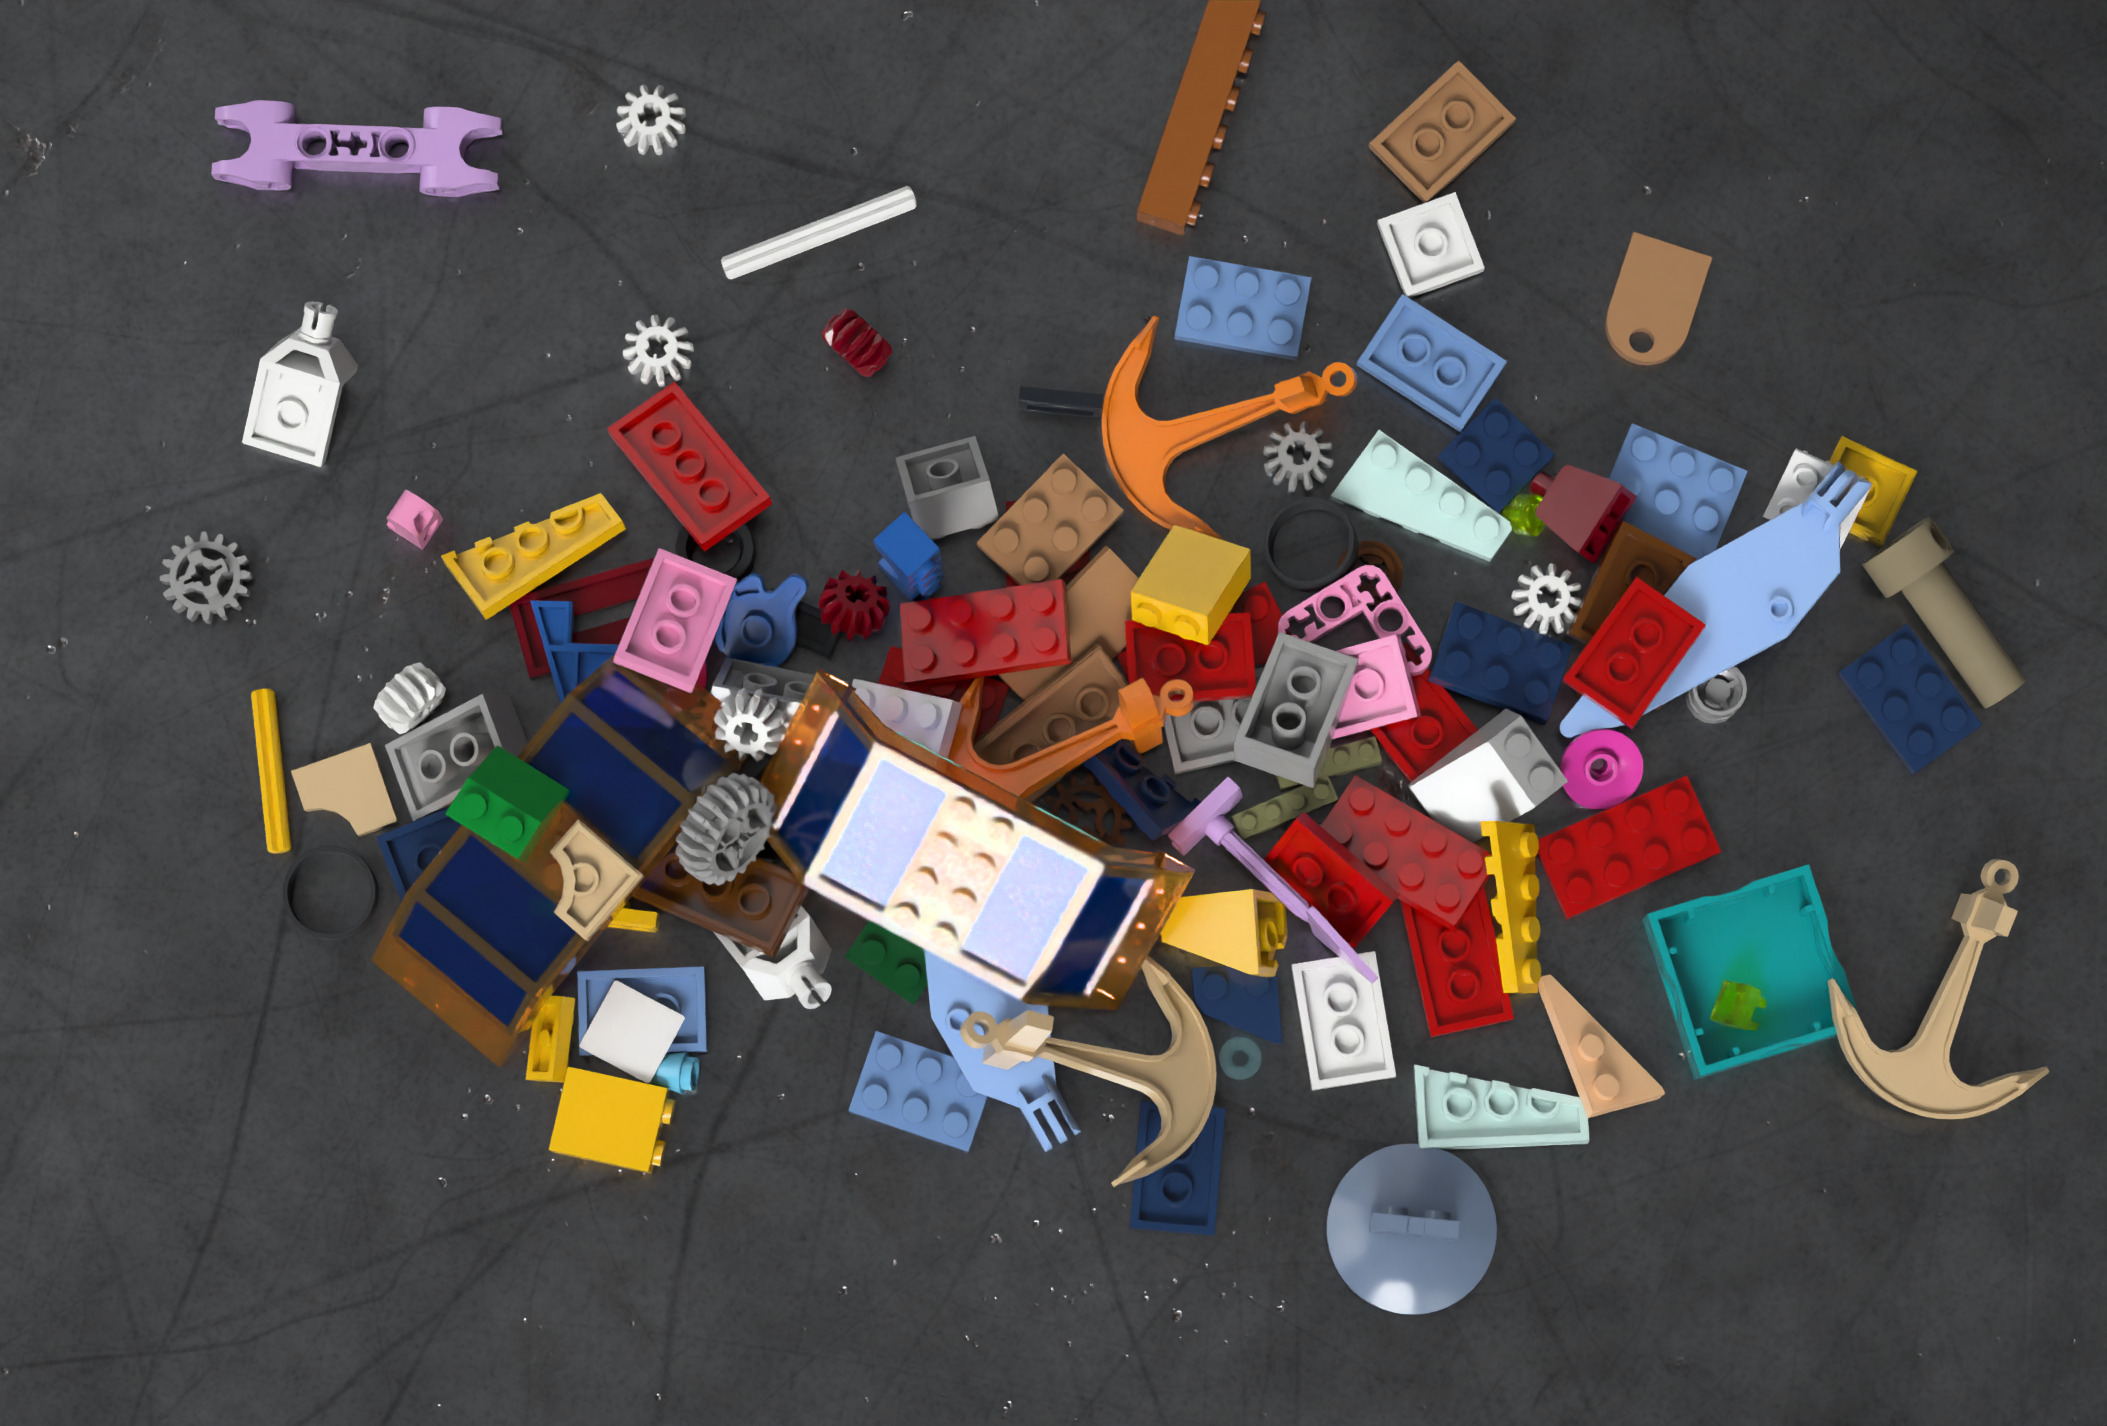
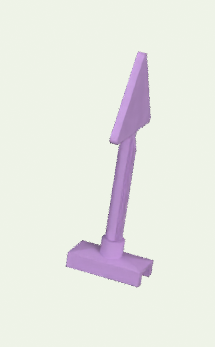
M1229 777L1216 787L1168 834L1169 838L1173 841L1171 843L1172 846L1182 856H1185L1205 835L1216 845H1223L1294 915L1308 922L1313 935L1370 983L1373 984L1378 979V976L1314 906L1309 907L1308 903L1234 832L1235 827L1225 816L1243 799L1240 787Z

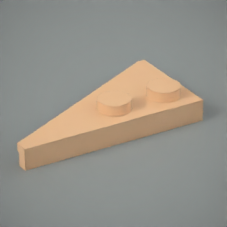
M1551 974L1540 978L1538 982L1539 993L1588 1118L1654 1101L1665 1094L1663 1087Z

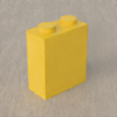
M1174 525L1131 590L1132 620L1148 627H1154L1178 635L1184 639L1209 645L1251 579L1250 549Z
M568 1067L549 1150L558 1154L652 1174L654 1165L661 1166L666 1141L660 1140L663 1123L671 1124L676 1100L669 1099L671 1091L668 1088Z

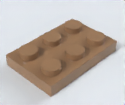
M1458 60L1369 143V148L1423 203H1426L1435 198L1515 123L1516 118Z
M1063 453L977 542V546L1019 586L1059 580L1121 517L1124 510Z

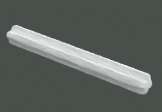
M905 186L724 256L721 259L722 267L728 279L740 277L913 210L917 207L915 195L910 186Z

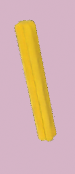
M263 688L252 691L251 699L267 850L270 853L279 854L290 851L291 840L275 692L272 689Z

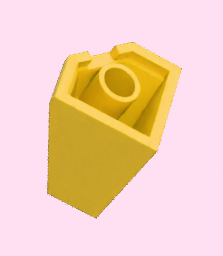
M1249 889L1159 900L1160 910L1156 915V926L1159 934L1162 936V942L1250 975L1275 977L1278 963L1273 958L1276 949H1284L1288 932L1286 906L1273 893Z

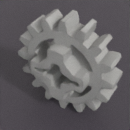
M201 532L200 542H195L187 535L185 536L187 547L181 549L173 545L171 549L176 555L175 559H163L162 564L170 570V573L161 575L160 581L171 586L163 592V595L167 600L177 599L172 608L178 614L187 608V618L192 622L198 618L199 614H202L204 622L211 624L213 614L216 613L225 621L228 619L227 608L231 606L238 611L242 609L237 601L239 595L249 597L251 594L243 586V582L253 580V575L251 572L242 570L250 561L246 555L236 557L241 548L235 542L225 547L226 538L222 534H218L214 542H211L207 532ZM204 552H216L225 556L226 559L220 558L214 561L208 559ZM189 560L190 563L186 574L180 577L183 566ZM205 570H209L212 573L210 576L211 584L208 586L201 582L203 580L202 572ZM233 579L230 590L224 596L223 592L227 582ZM200 595L205 597L209 604L194 603L186 597L190 596L192 598Z

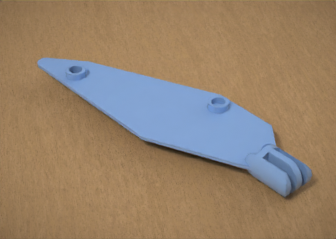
M1837 461L1806 501L1693 562L1685 569L1664 596L1706 624V628L1644 714L1784 640L1791 634L1841 572L1840 525L1867 493L1871 484L1864 479L1858 481L1859 477L1851 470L1845 471V466ZM1582 696L1560 723V731L1563 736L1574 738L1590 730L1610 729L1625 724Z
M921 781L912 836L931 1018L973 1091L1019 1107L1046 1153L1053 1147L1033 1114V1111L1038 1108L1060 1144L1065 1142L1067 1137L1048 1105L1050 1101H1055L1062 1117L1074 1135L1082 1132L1056 1087L1054 1062L1037 1057L1029 1062L1022 1061L1009 1070L983 1064L984 1048L976 1049L968 1046L960 1035L962 1022L977 1011L990 1014L995 1019L997 1025L1007 1018L1014 1019L1027 1010L1048 1015L1042 953L980 845L967 833L955 816L943 781H941L940 785ZM944 824L952 825L955 828L954 838L950 840L943 839L939 833L940 827ZM974 1024L975 1032L984 1036L983 1028Z

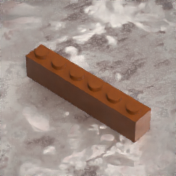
M1262 0L1208 1L1137 210V221L1183 236L1187 224L1195 226L1202 206V202L1196 201L1200 186L1208 188L1215 168V164L1209 162L1213 148L1221 150L1228 126L1222 124L1226 109L1234 112L1241 88L1235 86L1239 72L1247 73L1254 50L1247 48L1252 34L1260 35L1267 12L1260 10Z

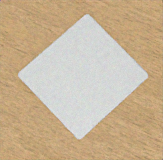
M614 981L579 1046L645 1083H650L685 1017L623 983Z

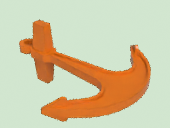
M1154 315L1130 343L1109 380L1102 410V436L1106 457L1122 491L1152 521L1169 530L1174 525L1227 541L1203 519L1175 503L1169 495L1166 475L1173 459L1182 452L1278 410L1295 414L1307 408L1321 405L1323 402L1328 401V392L1338 397L1347 396L1356 388L1357 374L1349 365L1336 362L1326 367L1322 377L1309 371L1297 377L1280 381L1274 385L1275 391L1272 394L1170 421H1158L1151 418L1142 409L1138 399L1139 384L1151 356L1156 328L1159 322V317ZM1338 372H1343L1346 375V382L1341 387H1336L1333 383V377Z
M984 677L975 678L959 701V703H962V708L943 773L944 787L955 816L967 833L978 844L1009 863L1024 868L1050 872H1092L1093 864L1059 846L1024 834L1016 824V813L1020 804L1030 794L1120 739L1130 740L1139 754L1163 743L1161 727L1164 726L1167 714L1180 717L1192 710L1195 702L1192 687L1183 680H1171L1163 685L1159 697L1152 695L1144 678H1141L1118 690L1120 707H1118L1113 720L1013 763L995 765L979 758L973 747L981 715L982 687ZM1175 694L1184 695V698L1179 702L1170 700Z

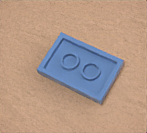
M1189 256L1174 339L1297 361L1312 277Z
M1402 294L1356 365L1461 432L1505 367L1507 361Z
M704 966L577 971L579 1045L613 982L619 981L685 1017L667 1053L708 1052L706 973ZM579 1046L580 1057H595V1055Z
M876 1031L848 1111L969 1153L988 1096L973 1091L954 1057Z

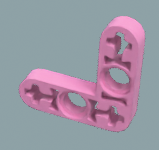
M1373 565L1357 568L1293 607L1281 617L1278 624V634L1279 632L1286 634L1290 630L1289 621L1295 619L1297 623H1303L1310 618V614L1306 610L1313 607L1317 620L1324 627L1316 629L1314 621L1305 627V637L1302 640L1314 643L1363 613L1379 639L1400 634V637H1402L1409 629L1412 630L1414 635L1407 636L1408 643L1413 650L1421 648L1424 653L1420 655V665L1415 666L1412 661L1407 662L1411 676L1424 673L1431 663L1432 650L1429 643L1386 575L1380 568ZM1365 575L1369 580L1375 578L1379 580L1376 584V592L1381 600L1386 594L1392 599L1380 603L1372 612L1367 606L1374 605V599L1368 591H1363L1362 593L1358 591V588L1361 586L1360 578ZM1336 596L1344 602L1345 610L1340 617L1328 618L1322 613L1320 606L1325 598ZM1388 609L1398 611L1403 618L1402 626L1393 632L1383 630L1378 622L1380 614Z

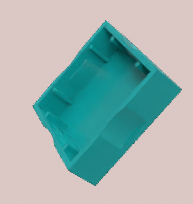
M1809 864L1752 881L1740 889L1724 894L1704 896L1647 914L1642 919L1694 1080L1837 1036L1832 1018L1827 982L1832 978L1857 1011L1844 969L1831 946L1828 920Z

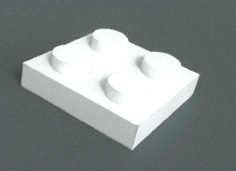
M1456 192L1379 219L1377 222L1403 293L1408 298L1484 272L1485 267Z

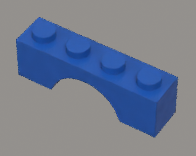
M904 511L873 540L875 549L883 557L878 562L879 570L909 602L919 601L920 599H932L943 587L940 583L944 578L940 548Z

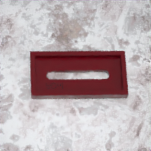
M654 558L527 593L510 604L530 680L533 681L552 675L530 601L574 602V617L617 606L621 603L638 600ZM630 617L573 633V643L619 645Z

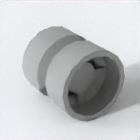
M1733 666L1686 692L1688 709L1695 718L1704 723L1717 724L1725 722L1736 713L1746 698L1747 684L1745 677L1737 667Z

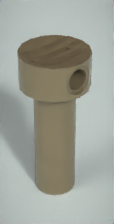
M1929 516L1868 557L1862 565L1885 598L1902 591L1976 698L1986 709L2014 692L2026 682V679L1943 561L1953 554L1955 549L1933 517Z

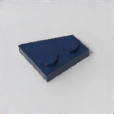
M1229 966L1191 969L1194 1004L1200 1014L1224 1022L1243 1032L1246 1031L1263 1038L1272 1044H1282L1277 971L1275 977L1250 975Z

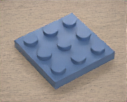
M1632 423L1609 479L1620 483L1637 496L1622 521L1697 558L1695 560L1697 561L1716 550L1748 471Z

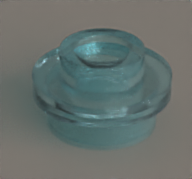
M1236 1037L1230 1039L1223 1045L1219 1054L1221 1069L1227 1076L1233 1079L1244 1080L1252 1077L1258 1071L1261 1064L1260 1049L1248 1038ZM1243 1051L1247 1054L1248 1063L1245 1066L1239 1067L1233 1063L1232 1055L1235 1052Z

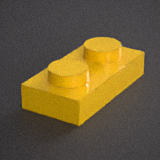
M535 996L526 1080L538 1082L565 1081L569 1065V1048L574 1023L575 998L566 996Z

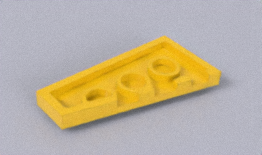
M599 493L551 512L549 519L536 524H531L530 521L515 526V532L493 541L491 537H487L474 542L475 548L456 554L454 550L441 555L455 579L487 620L626 528L605 497Z
M1480 821L1482 836H1490L1492 855L1485 857L1487 875H1495L1497 894L1495 898L1491 899L1493 916L1502 925L1503 931L1496 938L1503 993H1538L1541 966L1537 960V940L1540 936V923L1536 917V898L1539 895L1540 886L1535 867V856L1539 849L1535 825L1504 821Z

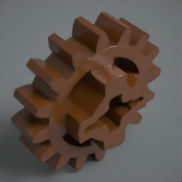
M1088 775L1086 784H1079L1076 776H1072L1071 787L1068 789L1058 783L1056 785L1058 798L1050 796L1045 798V803L1052 808L1051 812L1046 811L1040 814L1041 820L1050 822V826L1041 830L1042 836H1053L1054 840L1051 844L1059 846L1079 858H1082L1084 855L1101 858L1100 854L1104 852L1111 858H1114L1116 852L1113 844L1125 845L1127 839L1120 834V831L1131 829V822L1122 819V816L1127 814L1125 809L1118 805L1117 801L1110 796L1102 783L1100 786L1094 785L1093 775ZM1093 794L1100 798L1095 802L1081 801L1077 795ZM1064 806L1069 814V821L1059 831L1057 818L1061 807ZM1076 809L1086 816L1091 813L1095 815L1093 819L1095 832L1087 826H1082L1080 829L1076 826L1078 824ZM1112 811L1114 827L1110 836H1108L1102 825L1103 819ZM1077 839L1089 840L1095 847L1080 848L1071 843H1074Z

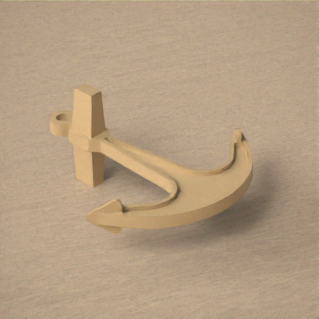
M2001 859L1990 860L1985 864L1981 872V880L1985 888L1972 894L1961 893L1951 919L1961 923L1964 938L1916 1035L1907 1045L1898 1050L1889 1051L1878 1048L1871 1041L1857 1011L1840 990L1836 981L1833 978L1827 981L1832 1018L1840 1046L1847 1061L1864 1084L1874 1093L1905 1111L1929 1118L1951 1120L1983 1115L2017 1098L2050 1072L2048 1067L2045 1066L2033 1070L2008 1073L1975 1085L1961 1082L1953 1073L1949 1062L1950 1047L1985 942L1996 937V935L2008 937L2018 913L2017 910L2007 906L2003 894L2012 891L2018 883V870L2011 862ZM1999 869H2003L2005 878L2003 882L1997 884L1995 873Z
M1147 954L1141 955L1139 961L1148 987L1169 1021L1172 1032L1170 1047L1161 1055L1149 1056L1048 1037L1053 1029L1054 1017L1031 1010L1025 1011L1014 1019L1007 1018L998 1025L990 1014L977 1011L968 1016L960 1027V1035L968 1046L976 1049L984 1048L983 1064L1009 1070L1022 1061L1029 1062L1037 1057H1041L1141 1091L1153 1100L1161 1116V1130L1156 1140L1135 1156L1117 1179L1111 1182L1113 1187L1145 1177L1168 1165L1185 1152L1202 1131L1209 1117L1216 1091L1217 1072L1213 1044L1200 1012L1189 996L1171 977L1170 973ZM974 1024L983 1028L984 1036L975 1032Z

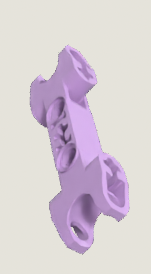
M255 100L215 108V120H217L218 125L249 132L251 137L248 151L240 158L220 160L212 163L211 175L215 180L239 184L256 190L281 191L291 189L292 169L346 172L420 174L419 191L431 196L461 197L469 194L500 190L498 173L468 166L463 158L466 147L474 140L503 135V122L499 117L480 114L459 107H429L424 109L423 128L295 124L296 106L282 101ZM314 140L326 141V147L320 154L310 155L307 153L308 145ZM337 140L339 141L341 147H337V145H336V141H337ZM358 142H362L365 148L359 149L358 155L354 156L351 150L356 149ZM402 142L409 145L408 152L400 158L389 156L391 147L396 143Z

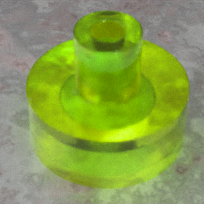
M1519 494L1513 500L1511 506H1505L1503 517L1510 521L1511 528L1515 534L1535 537L1542 532L1545 523L1535 515V510L1543 499L1541 496Z

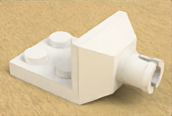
M311 301L305 303L302 326L280 340L260 359L242 443L321 467L326 462L342 387L356 373L358 364L342 341L332 337V330L338 310L331 305H327L326 311L322 312L323 303Z
M802 905L775 958L714 932L764 1000L789 998L796 994L800 1003L805 1008L813 1009L820 1006V1004L811 994L812 990H815L824 1002L829 998L832 991L831 985L820 974L825 970L832 949Z

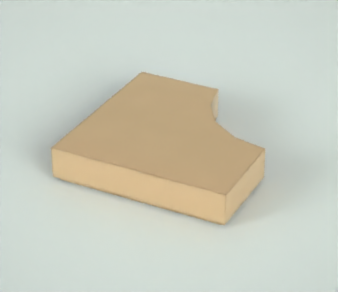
M371 743L291 771L306 812L326 810L338 813L350 822L359 837L399 823Z
M579 819L550 851L560 864L564 878L562 899L554 913L582 938L589 941L643 879L644 875Z

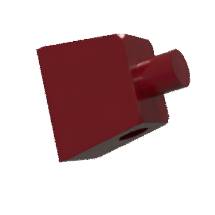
M1571 465L1563 466L1556 478L1545 472L1539 473L1533 479L1530 486L1531 494L1541 499L1535 510V515L1571 548L1593 564L1596 563L1613 536L1619 522L1624 519L1637 498L1636 495L1620 483Z

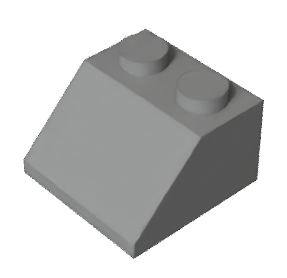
M976 436L895 457L912 520L931 540H938L948 534L967 529H979L999 520L990 479Z

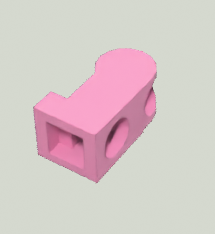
M405 489L387 516L388 523L386 525L389 529L423 550L443 521V517L429 503Z

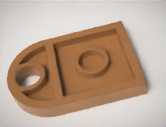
M1633 232L1605 318V330L1608 341L1622 358L1638 365H1656L1667 361L1680 350L1688 335L1712 257ZM1636 332L1648 334L1652 339V348L1644 353L1635 351L1630 345V336Z

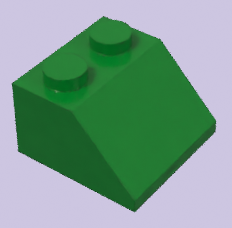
M497 745L467 778L445 815L525 864L570 793V790Z

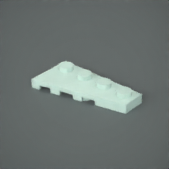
M1380 430L1377 431L1330 497L1331 500L1341 504L1346 503L1377 518L1387 519L1415 533L1420 532L1438 539L1441 543L1487 561H1491L1515 527L1513 523Z
M1414 1065L1419 1148L1457 1150L1588 1144L1590 1141L1588 1117L1580 1097L1535 1088L1526 1089L1511 1086L1505 1082L1495 1080L1490 1082L1470 1078L1464 1074L1445 1073L1430 1070L1429 1067Z

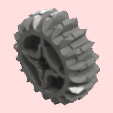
M732 773L728 778L723 776L719 778L716 786L710 784L702 797L697 796V803L693 808L688 809L689 815L687 819L680 824L683 830L676 837L679 845L675 851L679 856V863L701 882L704 881L709 885L712 883L721 885L726 880L730 882L734 880L738 872L744 873L747 865L751 861H756V855L760 850L765 849L763 845L766 839L772 836L770 828L777 820L774 816L777 810V805L774 803L775 796L758 780L745 774L738 775Z

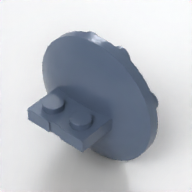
M1398 1144L1371 1153L1355 1164L1343 1177L1329 1205L1326 1220V1236L1333 1264L1343 1281L1355 1294L1369 1304L1388 1312L1403 1315H1419L1447 1308L1461 1300L1475 1288L1492 1260L1497 1239V1222L1494 1206L1485 1185L1478 1175L1461 1159L1439 1148H1419V1144Z

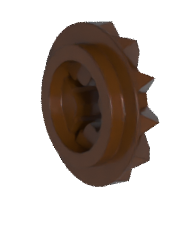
M1372 540L1359 542L1357 560L1351 572L1361 567L1359 560L1364 565H1373L1375 567H1380L1384 564L1381 570L1397 593L1403 580V567L1398 555L1384 543ZM1348 549L1340 557L1337 568L1344 560ZM1370 581L1361 582V586L1358 588L1360 593L1368 591L1374 599V605L1368 606L1370 608L1391 600L1388 594L1381 600L1376 592V585H1372Z

